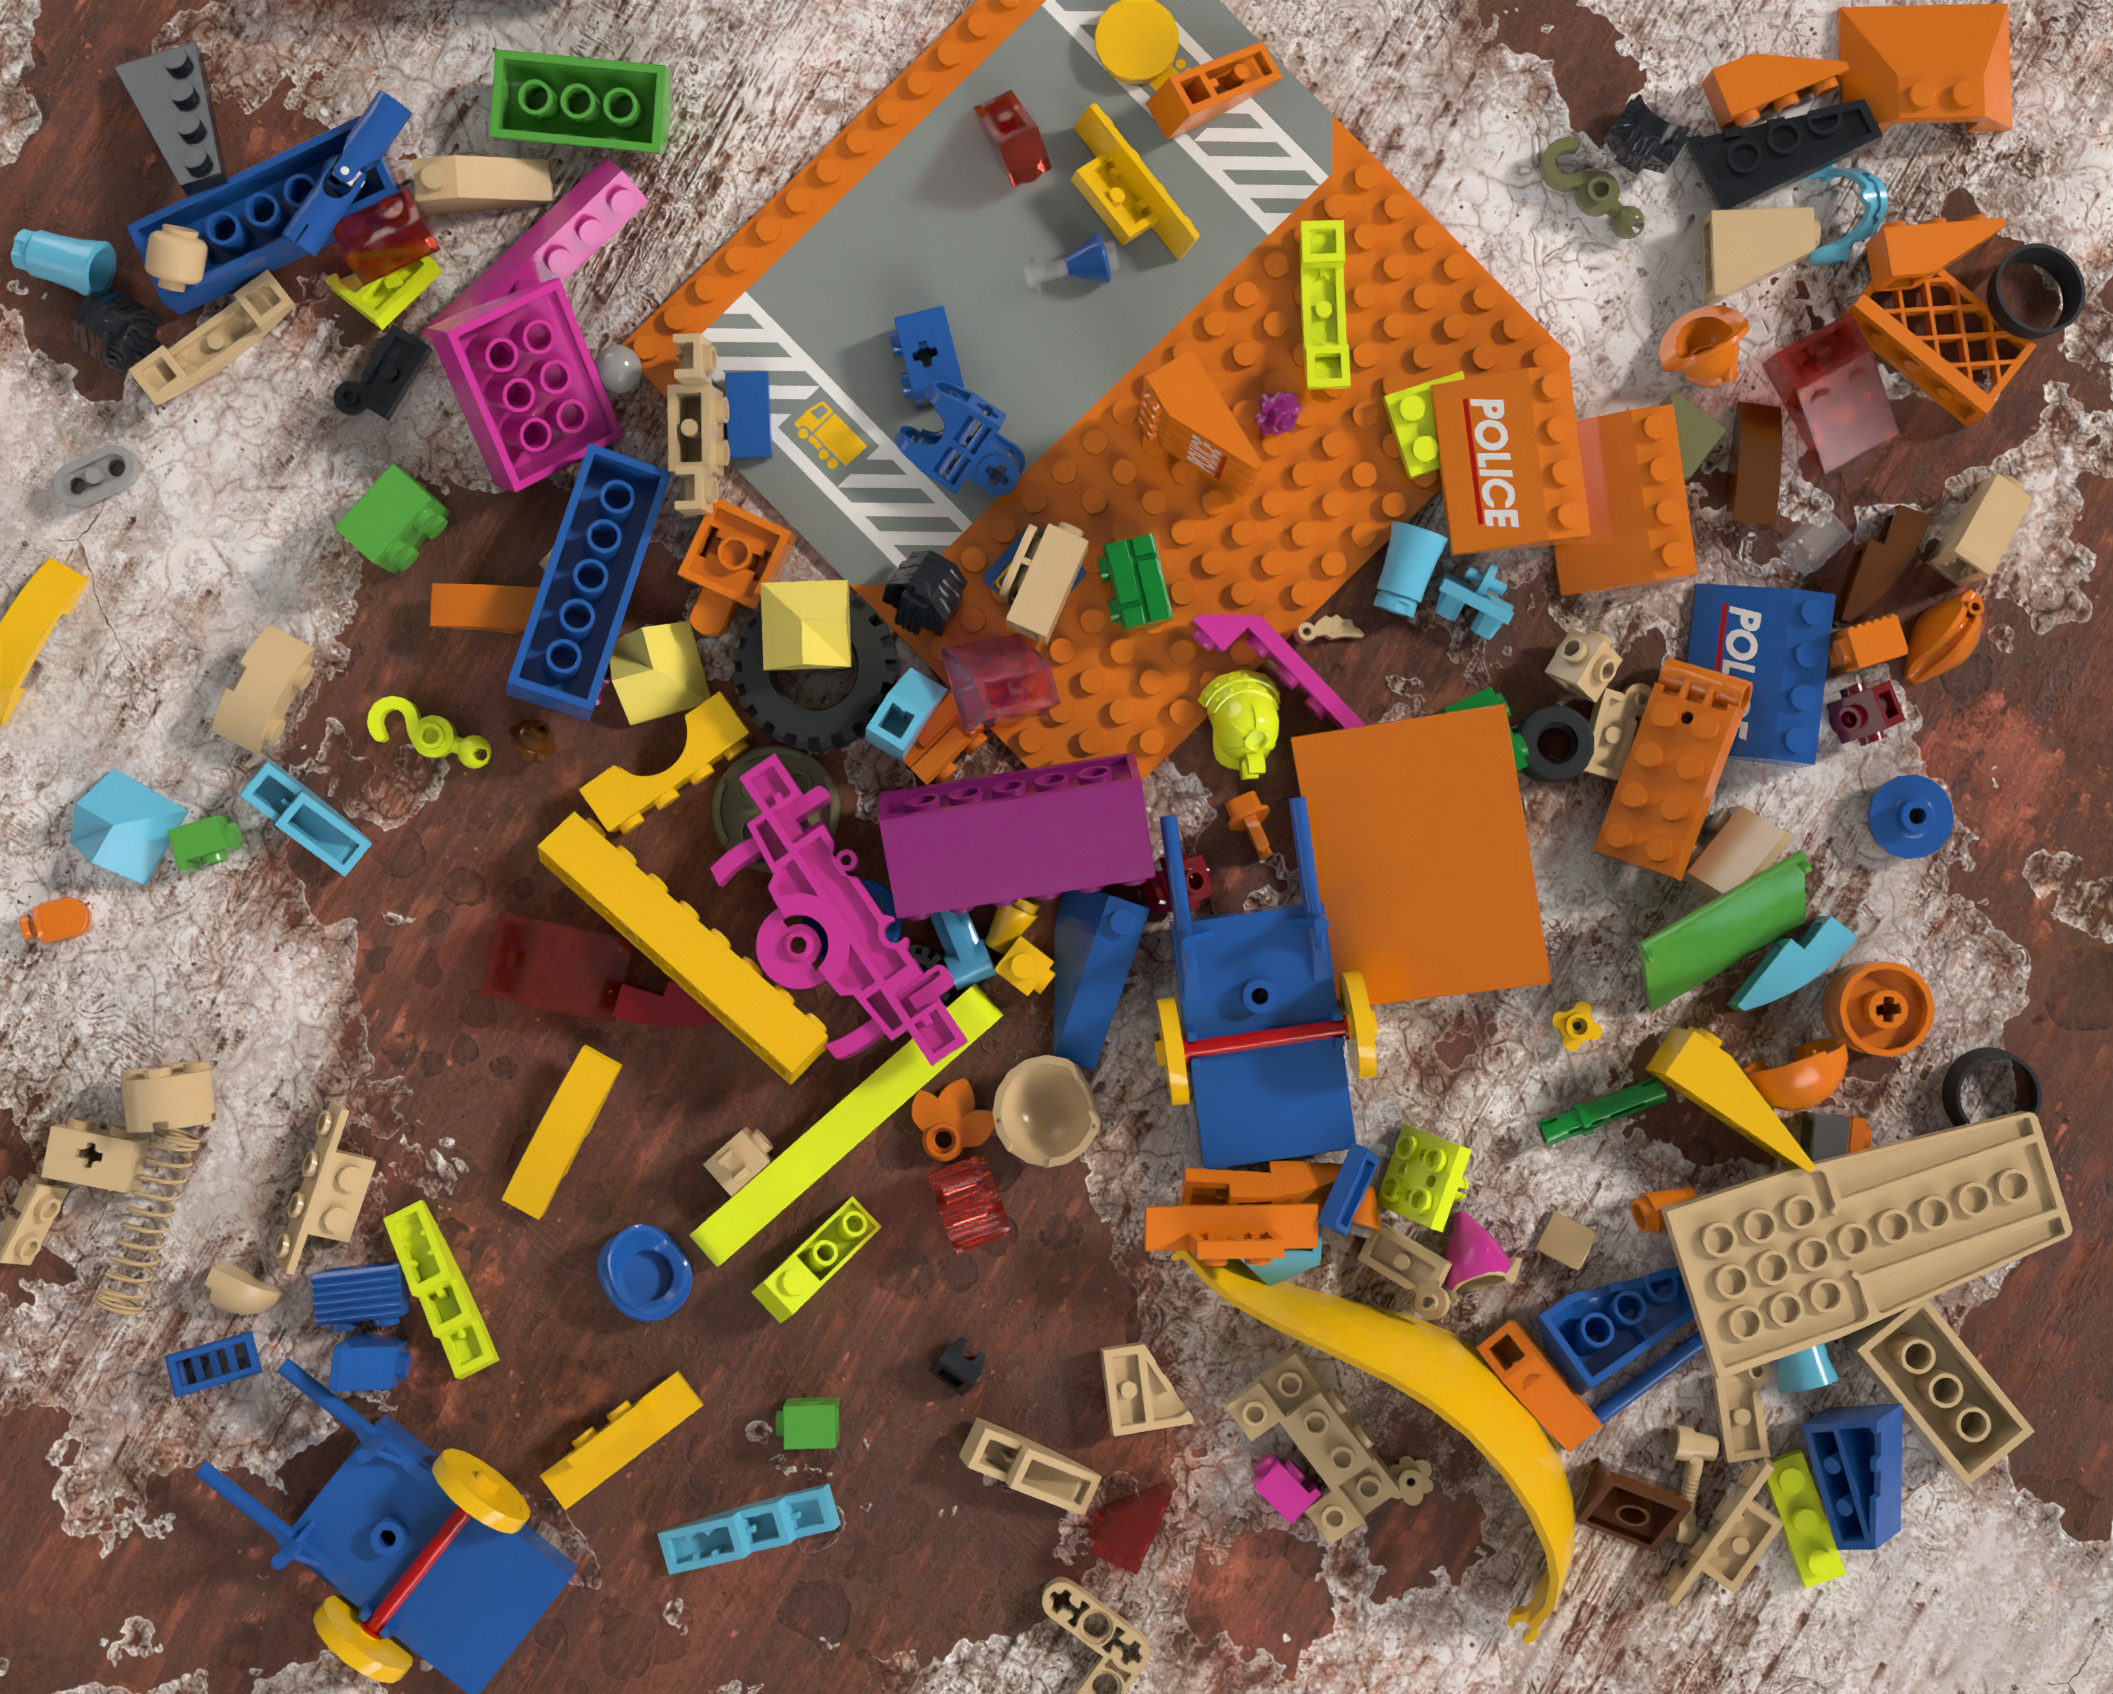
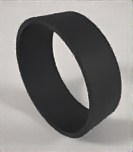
M2040 243L2026 244L2011 251L1990 277L1986 291L1987 305L1996 323L2009 334L2023 339L2042 338L2071 325L2080 315L2086 296L2084 279L2075 262L2063 251ZM2016 263H2030L2043 268L2053 276L2062 293L2063 308L2060 318L2052 328L2041 329L2029 326L2018 320L2009 311L2004 303L2000 289L2001 274L2005 267Z
M1983 1047L1966 1052L1954 1061L1943 1080L1942 1102L1948 1118L1955 1127L1971 1123L1965 1115L1961 1104L1962 1083L1968 1072L1976 1064L1995 1057L2012 1059L2023 1069L2031 1090L2030 1104L2027 1112L2038 1116L2042 1103V1090L2039 1079L2033 1069L2022 1059L1999 1048Z

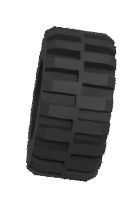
M849 593L851 649L857 664L855 682L844 699L824 709H808L793 703L783 693L779 685L777 670H763L761 605L751 613L754 617L748 626L743 624L738 634L741 638L739 646L734 648L732 661L735 663V673H732L734 687L738 690L740 696L738 699L743 709L750 715L752 721L775 740L798 750L805 749L812 752H826L829 749L837 748L839 750L849 747L853 741L865 738L867 725L888 692L897 683L899 663L894 641L877 613L868 604L860 601L857 596Z

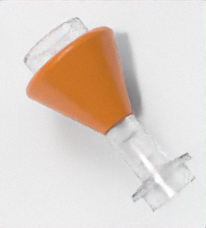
M1365 1140L1363 1147H1366L1378 1156L1380 1161L1362 1202L1352 1217V1224L1347 1234L1370 1240L1372 1230L1379 1231L1382 1229L1375 1191L1382 1159L1391 1160L1392 1156L1388 1155L1389 1146Z

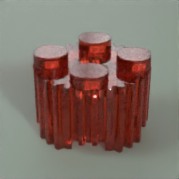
M986 1155L978 1158L975 1156L928 1173L932 1190L936 1194L942 1221L948 1238L952 1242L955 1255L1004 1239V1236L1012 1234Z

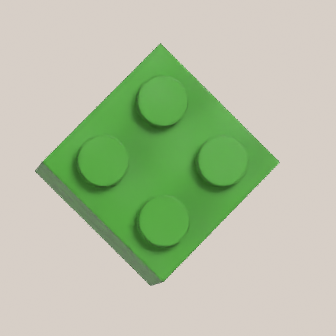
M392 464L334 528L372 563L396 574L399 569L404 571L415 562L419 556L417 549L427 538L430 540L434 539L444 530L448 523L446 518L451 511L415 478Z

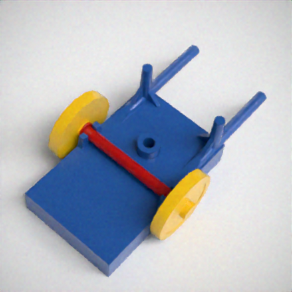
M1306 796L1289 798L1303 901L1299 903L1191 918L1177 815L1159 817L1174 919L1169 921L1185 1037L1181 1036L1174 997L1157 999L1160 1040L1154 1041L1157 1067H1165L1171 1106L1190 1103L1185 1063L1189 1065L1201 1159L1206 1169L1350 1149L1352 1142L1356 1143L1343 1050L1345 1040L1356 1080L1376 1077L1375 1036H1378L1377 1021L1374 1010L1370 1009L1367 990L1360 971L1346 972L1340 975L1342 1018L1341 1011L1337 1005L1327 932L1329 922L1325 917L1324 903L1320 901ZM1256 988L1266 990V996L1260 1002H1255L1251 998V994Z
M288 1358L278 1369L277 1373L355 1433L361 1441L293 1527L286 1524L208 1461L202 1464L195 1473V1476L274 1537L280 1549L271 1559L273 1568L280 1570L292 1560L299 1561L343 1595L327 1597L315 1611L313 1618L319 1636L328 1648L343 1662L374 1680L395 1683L401 1680L412 1666L413 1655L410 1650L411 1648L466 1693L480 1694L569 1582L578 1565L525 1524L530 1518V1509L525 1499L507 1479L491 1466L465 1451L454 1448L444 1450L439 1456L387 1414L373 1425ZM385 1530L392 1531L395 1534L396 1540L387 1539Z

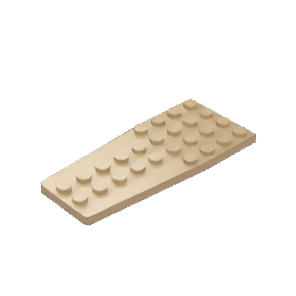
M2018 1111L1813 1161L1815 1168L1811 1174L1797 1166L1784 1168L1661 1210L1712 1374L1718 1379L1846 1336L2068 1238L2072 1233V1225L2038 1117L2034 1113Z

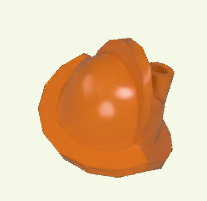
M1723 305L1703 306L1685 313L1670 325L1661 338L1658 357L1663 372L1681 370L1685 378L1696 385L1705 387L1735 381L1738 378V341L1750 330L1748 319L1738 310Z

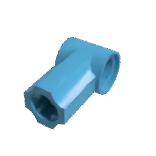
M947 910L932 913L930 916L931 921L946 953L943 957L948 970L954 976L953 980L957 990L997 975L983 939H979L969 912L956 914Z

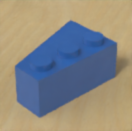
M1903 1403L1827 1407L1801 1424L1837 1550H1876L1901 1531Z

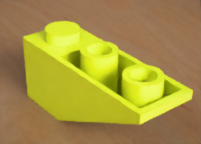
M852 1196L751 1293L781 1324L792 1316L881 1226Z

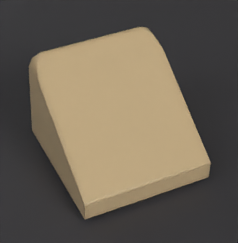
M1553 1210L1535 1249L1579 1271L1596 1239L1597 1232Z

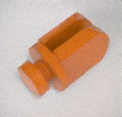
M63 897L39 903L38 906H34L32 909L33 918L30 914L19 917L20 929L26 941L33 940L38 935L42 943H55L82 936L89 930L92 923V913L89 907L83 901L72 897Z

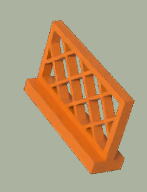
M1942 270L1918 286L1922 307L1904 308L1902 290L1891 291L1894 309H1883L1869 298L1874 292L1871 279L1837 321L1967 428L1990 411L1996 403L1995 399L2037 346L2029 339L2013 336L2002 329L1992 317L1988 305L1945 270ZM1930 286H1941L1949 292L1950 305L1933 306ZM1963 313H1974L1982 321L1983 332L1966 333ZM1952 314L1955 334L1937 335L1934 315ZM1906 316H1924L1927 336H1916L1908 330ZM2006 339L2019 350L2014 359H1998L1996 340ZM1985 341L1988 361L1970 362L1967 342ZM1956 342L1960 363H1949L1941 357L1939 343ZM2000 368H2006L2001 374ZM1989 369L1992 387L1987 393L1974 384L1972 370Z

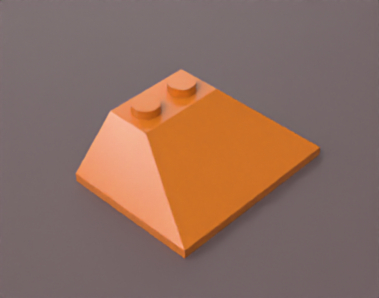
M2008 3L1839 7L1837 10L1839 61H1847L1850 68L1839 80L1840 104L1865 99L1882 134L1893 124L1967 122V132L2010 131L2012 129Z

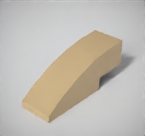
M978 1417L959 1454V1457L968 1468L1004 1481L1011 1489L1082 1516L1085 1515L1102 1479L1100 1474L1028 1438Z

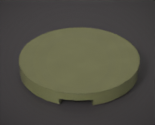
M785 746L761 747L740 756L723 774L721 780L718 781L713 796V824L722 845H724L727 851H730L738 844L753 838L747 823L762 814L739 777L774 753L779 757L803 795L816 786H822L834 798L833 802L800 823L804 829L803 831L819 820H822L831 835L835 837L840 823L841 805L837 787L828 771L810 755ZM764 857L749 867L757 871L772 873Z

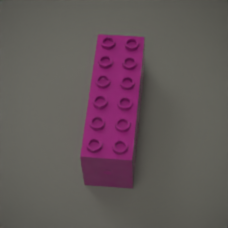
M1134 752L879 793V826L897 919L907 917L909 920H922L930 917L932 913L947 910L956 914L966 913L973 910L975 906L991 903L998 907L1009 906L1016 903L1018 899L1028 897L1047 900L1059 896L1061 892L1072 890L1091 893L1101 890L1103 885L1121 883L1124 886H1135L1144 883L1147 878L1156 877L1142 781Z

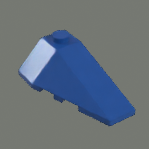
M1078 890L1064 892L1054 922L1055 1057L1066 1058L1074 1064L1095 1070L1150 908L1099 891L1082 893Z
M1675 1267L1651 1273L1644 1277L1624 1282L1619 1281L1588 1291L1583 1290L1571 1293L1536 1317L1545 1352L1581 1396L1695 1316L1680 1269Z

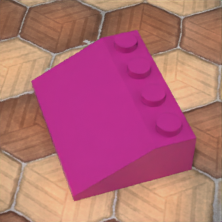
M554 278L463 310L427 327V331L495 486L516 493L584 458L589 443L604 448L624 437L560 278Z

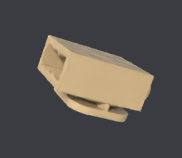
M1060 522L1058 527L1048 523L1042 539L1037 540L1039 535L1038 527L1029 524L999 593L1000 600L1009 603L1014 592L1018 591L1006 618L1008 630L1047 646L1088 553L1089 541L1082 538L1084 533L1082 530L1065 522Z

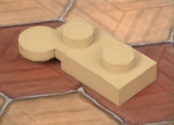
M1634 683L1628 685L1623 693L1608 688L1604 689L1597 703H1594L1589 721L1595 737L1594 754L1588 766L1582 772L1614 782L1619 781L1637 726L1635 717L1643 716L1652 692L1650 686L1644 683Z
M1381 1221L1382 1229L1379 1231L1371 1229L1357 1260L1406 1290L1415 1292V1308L1423 1318L1433 1320L1445 1316L1449 1310L1450 1300L1442 1285L1453 1264Z
M1770 1362L1722 1379H1718L1711 1374L1723 1460L1727 1463L1770 1457L1762 1398L1758 1392V1387L1767 1383L1772 1375V1365Z

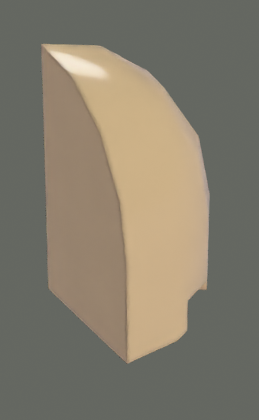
M225 1261L211 1267L204 1284L210 1289L202 1296V1299L225 1311L240 1315L263 1313L275 1306L286 1291Z

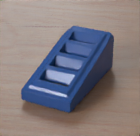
M253 1331L164 1356L175 1398L263 1372ZM242 1343L248 1367L239 1370L233 1345ZM225 1348L230 1372L222 1374L216 1351ZM204 1353H208L213 1377L205 1379L199 1356ZM191 1358L196 1382L188 1384L183 1360Z

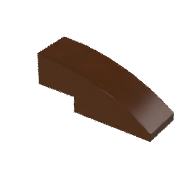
M1742 401L1737 402L1725 485L1729 486L1724 525L1767 531L1776 524L1782 461L1781 407Z
M1898 505L1886 511L1876 541L1868 539L1857 544L1834 607L1832 626L1838 627L1849 623L1868 609L1891 587L1906 568L1920 545L1932 518L1931 515L1903 505Z

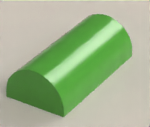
M495 49L489 137L503 140L664 154L669 138L672 110L671 77L666 65Z

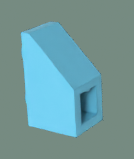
M910 667L888 692L867 725L865 741L903 762L945 696L947 689Z

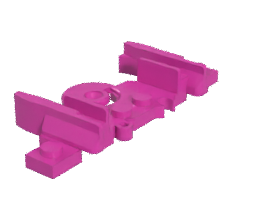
M775 753L740 776L739 779L762 814L747 823L753 838L738 844L728 851L710 869L718 885L724 887L739 871L752 866L764 857L773 874L767 888L778 909L774 910L764 920L757 935L756 952L763 971L774 982L791 989H809L827 980L839 996H855L872 1017L871 1020L850 1034L824 1044L833 1056L839 1060L847 1059L876 1043L884 1034L893 1041L908 1030L930 1065L933 1066L969 1042L939 997L953 987L954 976L942 965H935L924 973L918 961L908 951L910 944L908 937H904L897 943H892L887 939L886 929L890 924L896 922V918L884 915L858 877L847 874V872L857 869L859 858L849 849H844L835 856L837 841L822 820H819L803 831L804 829L800 823L833 802L834 798L822 786H816L803 795ZM850 856L852 859L851 863L844 865V858ZM797 915L808 916L815 919L824 928L828 938V952L818 970L815 969L813 963L820 956L822 949L819 934L812 927L804 924H795L787 927L783 920ZM797 937H802L806 941V949L800 954L794 953L791 949V942Z

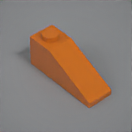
M1261 41L1169 77L1145 104L1166 140H1169L1204 125L1278 83L1283 76Z

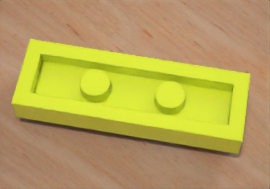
M1795 1449L1770 1458L1769 1460H1771L1774 1470L1765 1484L1776 1515L1783 1520L1784 1525L1781 1529L1801 1585L1807 1589L1846 1575L1803 1452Z

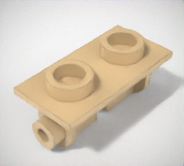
M32 1174L30 1179L23 1181L22 1187L12 1205L21 1214L19 1218L13 1214H8L0 1229V1263L32 1264L54 1218L61 1209L69 1188L47 1185L49 1180L38 1174Z

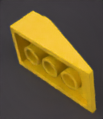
M1689 1026L1688 1029L1673 1027L1645 1070L1657 1076L1658 1079L1786 1166H1797L1811 1174L1815 1165L1734 1059L1719 1048L1723 1041L1703 1028L1698 1030L1692 1026Z

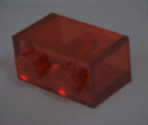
M408 188L340 220L333 230L343 258L363 286L441 250L428 218Z

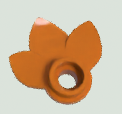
M964 1078L950 1083L940 1093L938 1098L927 1091L919 1090L912 1104L913 1121L923 1132V1148L931 1158L938 1161H949L956 1158L961 1153L963 1147L981 1145L988 1139L995 1127L992 1111L975 1110L973 1090L969 1082ZM945 1131L951 1135L952 1143L949 1146L940 1147L936 1143L935 1138L939 1132Z

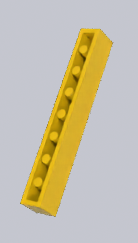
M574 811L537 846L540 862L784 1080L792 1085L826 1049L824 1044H827L828 1035L825 1033L827 1031L825 1025L812 1013L804 1015L793 1005L795 1003L793 997L782 986L776 984L773 987L761 977L763 975L762 970L753 960L746 956L742 959L730 949L731 944L720 931L715 928L709 931L698 921L700 919L698 913L687 902L681 900L678 903L668 895V888L659 877L653 873L646 875L636 866V859L626 848L621 845L615 848L605 839L606 834L599 824L591 818L584 820Z

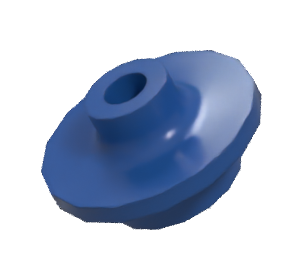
M1916 774L1896 776L1883 783L1871 797L1867 811L1868 828L1876 844L1888 854L1903 859L1923 858L1939 850L1949 838L1954 822L1952 803L1945 790L1932 779ZM1912 809H1916L1920 814L1917 824L1912 823L1909 819Z

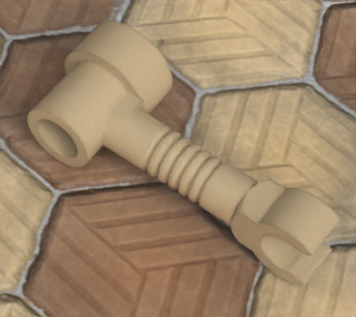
M1674 1424L1671 1426L1667 1437V1454L1670 1459L1686 1461L1684 1478L1682 1479L1683 1483L1681 1484L1682 1491L1680 1492L1692 1502L1690 1512L1669 1537H1675L1676 1542L1692 1544L1696 1533L1695 1507L1704 1460L1712 1462L1716 1460L1719 1451V1440L1715 1435L1697 1433L1693 1427Z

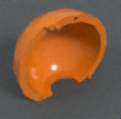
M1830 1036L1794 1047L1795 1057L1793 1062L1770 1068L1763 1059L1753 1063L1747 1060V1065L1742 1067L1741 1070L1771 1108L1788 1112L1811 1108L1831 1096L1844 1079L1848 1062L1845 1038L1843 1036Z

